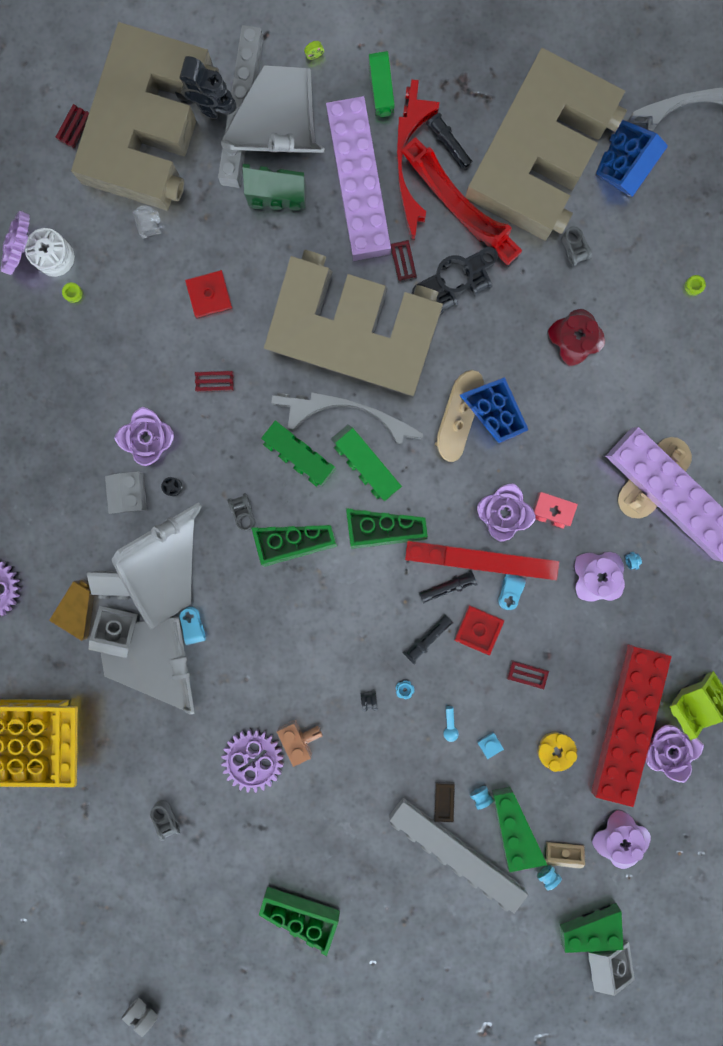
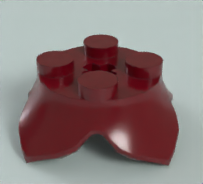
M585 309L573 310L568 317L555 321L548 329L550 340L553 344L560 347L561 358L568 366L580 364L589 354L599 352L605 345L602 329L598 326L594 316ZM578 331L581 332L583 336L579 340L576 339L577 336L574 335V333H577Z

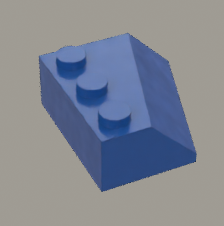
M622 120L615 134H612L610 137V147L608 151L604 152L596 174L619 191L633 197L668 145L657 133Z
M505 377L460 395L498 443L505 442L529 430Z

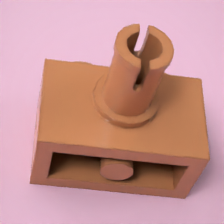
M296 719L279 727L277 730V734L293 767L311 759L312 753L308 743L323 737L318 725L303 733Z

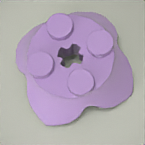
M141 407L133 413L131 423L119 428L114 439L121 449L132 453L136 463L142 466H149L156 462L161 453L170 447L174 434L170 426L162 423L154 411ZM145 433L151 436L148 442L142 439L143 436H146Z
M513 483L501 486L493 495L484 497L477 505L480 519L487 524L490 535L499 542L510 540L516 531L529 528L536 520L532 507L523 501L522 491ZM506 507L508 508L507 511H510V515L503 518L500 511Z
M605 552L602 555L585 553L576 557L574 567L575 572L579 576V580L576 583L578 598L585 601H596L599 599L612 601L622 595L625 587L623 579L624 565L618 554L612 552ZM598 573H600V574H603V573H604V574H605V576H604V577H605L604 581H602V580L598 581V580H597V579L599 578V577L597 576Z
M665 725L652 738L646 756V763L652 770L663 771L671 780L685 783L692 772L691 762L699 758L704 745L698 738L690 740L687 734L681 732L678 727ZM670 748L675 749V751H673V755H670L668 753Z
M616 810L609 817L607 828L595 834L592 844L597 852L610 859L615 867L626 869L635 865L643 858V854L649 847L651 836L645 827L636 825L629 814ZM626 839L627 844L622 846L620 843H623V840Z

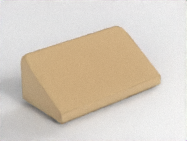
M546 842L544 858L547 865L583 868L585 866V846Z

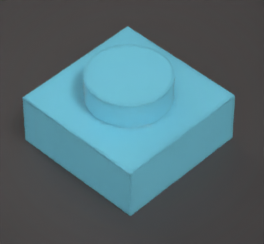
M494 732L477 741L487 759L504 750Z

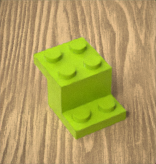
M714 671L707 673L702 682L681 689L670 705L673 716L677 718L683 732L687 734L690 740L696 739L703 728L723 722V685Z

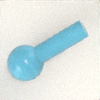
M447 706V728L444 730L443 735L447 741L453 742L457 740L459 732L454 727L453 706Z

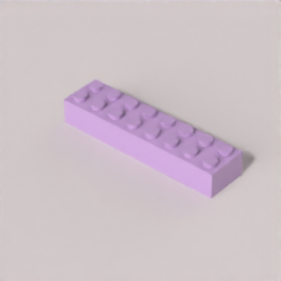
M362 96L326 103L353 261L390 255L391 246L365 98Z
M639 427L631 428L605 457L713 560L723 562V507Z

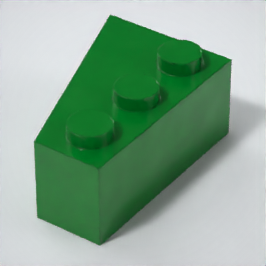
M617 903L611 904L610 907L603 910L598 909L593 914L585 917L580 916L560 924L561 945L564 952L624 950L622 911Z

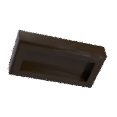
M435 782L434 822H454V782Z

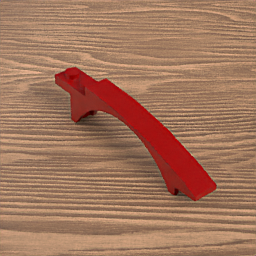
M411 79V86L406 87L405 99H409L408 106L404 105L403 117H399L397 141L399 193L411 240H415L417 222H425L426 210L414 200L405 184L402 173L403 153L401 150L407 145L414 132L438 113L440 103L417 99L419 80Z
M415 137L401 150L419 175L455 217L479 242L483 241L488 247L494 248L498 253V257L507 266L522 253V249L509 237L512 228L508 224L491 219L471 204L449 179L430 147L426 148Z
M407 541L405 560L550 580H557L560 562Z

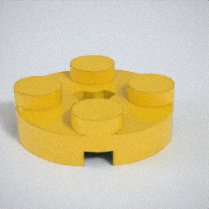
M551 732L541 739L538 757L542 764L551 771H564L570 768L577 760V748L574 741L568 735ZM555 747L558 749L562 748L560 756H553L552 753H554Z

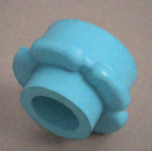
M635 552L625 555L628 568L630 570L634 568L638 570L639 565L642 564L640 555Z
M404 680L396 685L397 696L404 699L411 698L414 693V686L411 685L410 681Z

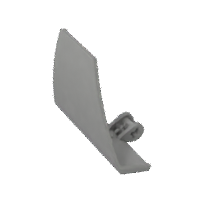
M263 65L233 117L221 141L222 147L229 150L324 153L325 148L315 142L310 68Z
M200 503L193 505L173 518L169 517L164 523L154 526L151 531L118 549L112 558V563L150 629L155 628L191 605L194 519L201 509Z
M170 617L153 629H150L145 621L136 622L127 658L101 653L104 677L182 709L189 715L195 714L189 682L190 674L187 669V656H185L179 617Z

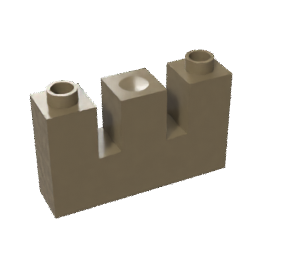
M118 22L71 172L81 184L166 211L169 210L171 200L177 202L180 200L184 189V179L179 177L173 162L140 152L142 144L180 156H186L196 124L190 105L158 96V92L162 90L175 94V92L181 94L183 83L179 76L186 56L195 57L204 64L206 69L219 72V69L213 66L208 49Z
M541 48L468 186L465 198L471 203L544 241L547 240L552 230L562 234L573 212L564 208L571 195L530 175V172L533 170L573 190L598 143L557 121L560 120L599 140L606 128L616 132L624 118L627 109L618 104L625 90Z
M309 250L303 251L301 259L291 256L264 349L414 396L443 307L442 303L436 302L439 292L416 285L414 294L405 292L391 337L388 338L374 333L388 290L385 285L347 274L334 320L320 316V312L333 273L328 267H324L326 256Z

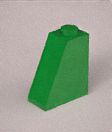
M388 51L369 54V76L375 116L387 117L394 113L395 108Z

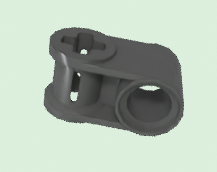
M578 226L569 227L562 236V242L571 265L576 266L578 262L592 259V252L581 228ZM568 233L575 234L576 240H570Z
M244 493L243 496L233 500L231 498L228 499V504L237 527L244 531L252 530L251 528L255 527V518L247 494ZM244 517H249L250 519L248 527L241 525Z
M164 800L156 802L150 811V818L155 826L158 838L163 841L167 836L174 833L176 835L179 834L180 826L174 817L169 803ZM156 809H162L165 814H158Z

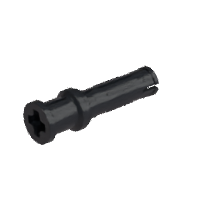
M437 113L427 122V125L437 134L436 138L445 143L462 169H465L473 161L451 133L452 128L447 126L441 118L442 114Z
M471 569L466 574L455 575L448 582L421 591L419 595L424 604L454 591L461 592L466 587L477 586L478 584Z
M444 614L420 639H415L414 644L402 653L415 665L416 660L423 653L428 652V647L453 622Z

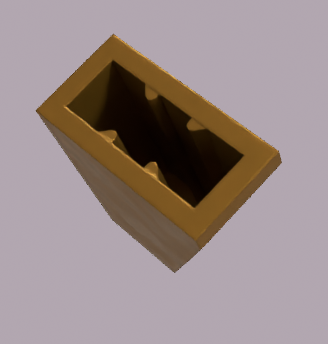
M84 580L73 581L49 620L81 641L88 638L94 595L91 594L89 583Z

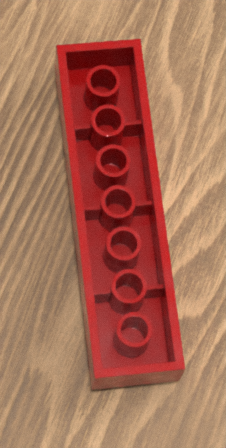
M628 644L591 793L596 798L634 807L672 656Z

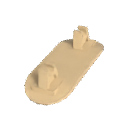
M466 371L455 380L435 445L438 447L441 456L448 462L458 460L464 451L475 414L460 395L484 385L482 375L478 371Z
M669 437L657 444L685 472L687 471L692 461V454L684 441L679 438ZM630 479L619 493L618 503L620 509L631 518L647 517L657 508V505Z

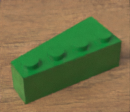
M276 420L261 438L265 441L263 445L271 452L273 449L278 451L280 459L285 463L288 461L295 465L293 469L301 475L303 473L307 474L310 477L308 481L316 487L318 485L323 487L336 470L334 465L328 463L320 454L313 451L307 444L298 439Z
M347 424L331 438L336 445L333 448L340 456L345 455L348 459L346 463L353 471L357 469L360 473L358 477L365 485L369 483L373 488L371 493L377 500L381 497L383 501H386L402 487L353 427Z
M346 508L351 549L428 539L426 518Z
M331 525L251 528L259 560L264 567L337 547Z
M511 787L492 790L509 873L546 866L547 862Z
M267 887L259 916L279 928L286 929L295 938L296 936L301 938L308 946L319 949L321 954L327 957L339 922L340 910Z

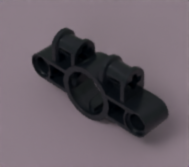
M186 56L179 76L183 83L181 94L188 100L196 103L202 114L207 117L217 119L219 113H233L237 104L231 92L227 90V85L223 81L221 74L217 71L206 69L199 59Z
M487 247L467 258L458 255L448 256L441 261L435 275L416 285L439 292L436 302L443 304L442 314L445 309L458 305L455 295L463 293L468 287L474 296L478 295V292L485 288L492 287V282L486 270L495 264L498 259V253L494 248ZM484 254H491L493 261H485ZM452 263L462 265L464 273L468 275L467 283L465 285L462 283L456 289L446 286L445 280L440 276L441 269L444 266L452 265ZM416 285L413 287L411 294H414Z

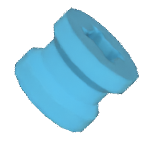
M487 786L479 787L470 793V797L475 800V806L478 810L489 806L494 801L493 797L488 794Z
M552 865L544 867L537 875L539 881H543L544 887L547 890L554 889L562 880L561 876L554 872L555 869Z

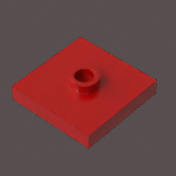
M222 270L185 280L196 318L232 308Z
M469 605L454 641L490 656L505 620Z

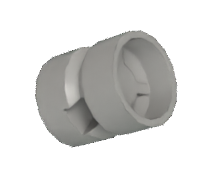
M137 998L129 1006L121 1019L128 1026L133 1025V1030L143 1037L156 1022L158 1015L151 1008L146 1009V1004L140 998Z

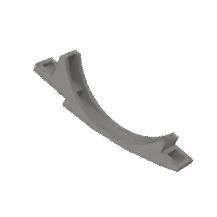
M723 88L681 94L647 105L634 111L628 122L647 123V130L653 131L668 113L680 106L704 101L723 104Z
M277 393V396L272 395L271 403L273 405L290 407L288 430L295 431L303 421L319 411L333 407H351L365 411L381 421L392 434L396 444H402L403 437L423 438V433L410 425L377 409L347 399L311 393V400H308L307 396L297 395L296 398H290L289 394Z

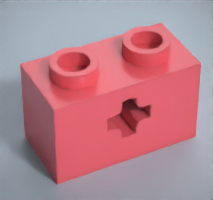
M539 492L533 506L536 520L545 523L546 520L554 522V526L564 529L565 526H571L578 504ZM555 507V510L558 512L552 515V512L549 510Z

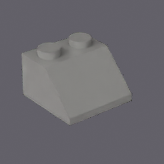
M128 472L105 476L109 514L147 511L143 472Z
M117 571L87 572L92 595H98L99 599H109L110 595L117 596V599L129 598L130 595Z
M99 606L89 639L88 650L127 658L138 614Z
M623 942L624 950L588 953L594 991L615 996L635 980L629 942Z

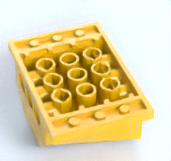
M0 699V787L77 786L78 706H68L69 700Z

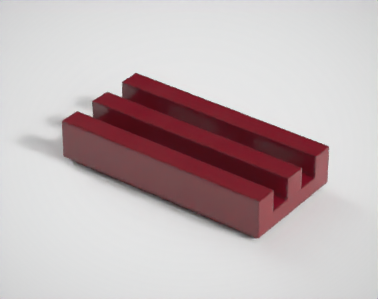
M73 104L55 138L74 148L85 128L89 112ZM84 115L71 141H68L72 132L75 130L80 117Z
M409 240L390 244L398 283L404 280L417 279ZM404 245L406 246L412 272L410 275H408L402 246ZM395 247L399 249L404 276H401Z
M195 372V391H234V372ZM230 376V379H200V377ZM230 383V386L200 387V384Z
M511 660L507 679L545 689L549 671ZM515 666L522 667L525 669L543 673L544 676L542 677L514 668ZM513 673L541 680L542 683H535L512 675Z

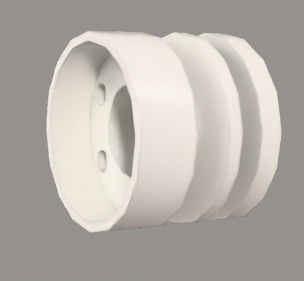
M41 228L29 235L24 250L27 259L32 265L46 275L54 277L64 275L71 269L74 263V251L71 245L53 229Z

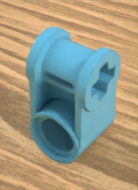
M505 575L498 599L501 608L513 610L517 607L525 587V577ZM510 596L512 604L507 605V603L504 602V599H508Z
M195 607L185 608L180 614L185 644L190 645L206 641L199 611ZM188 612L194 615L191 620L185 617Z

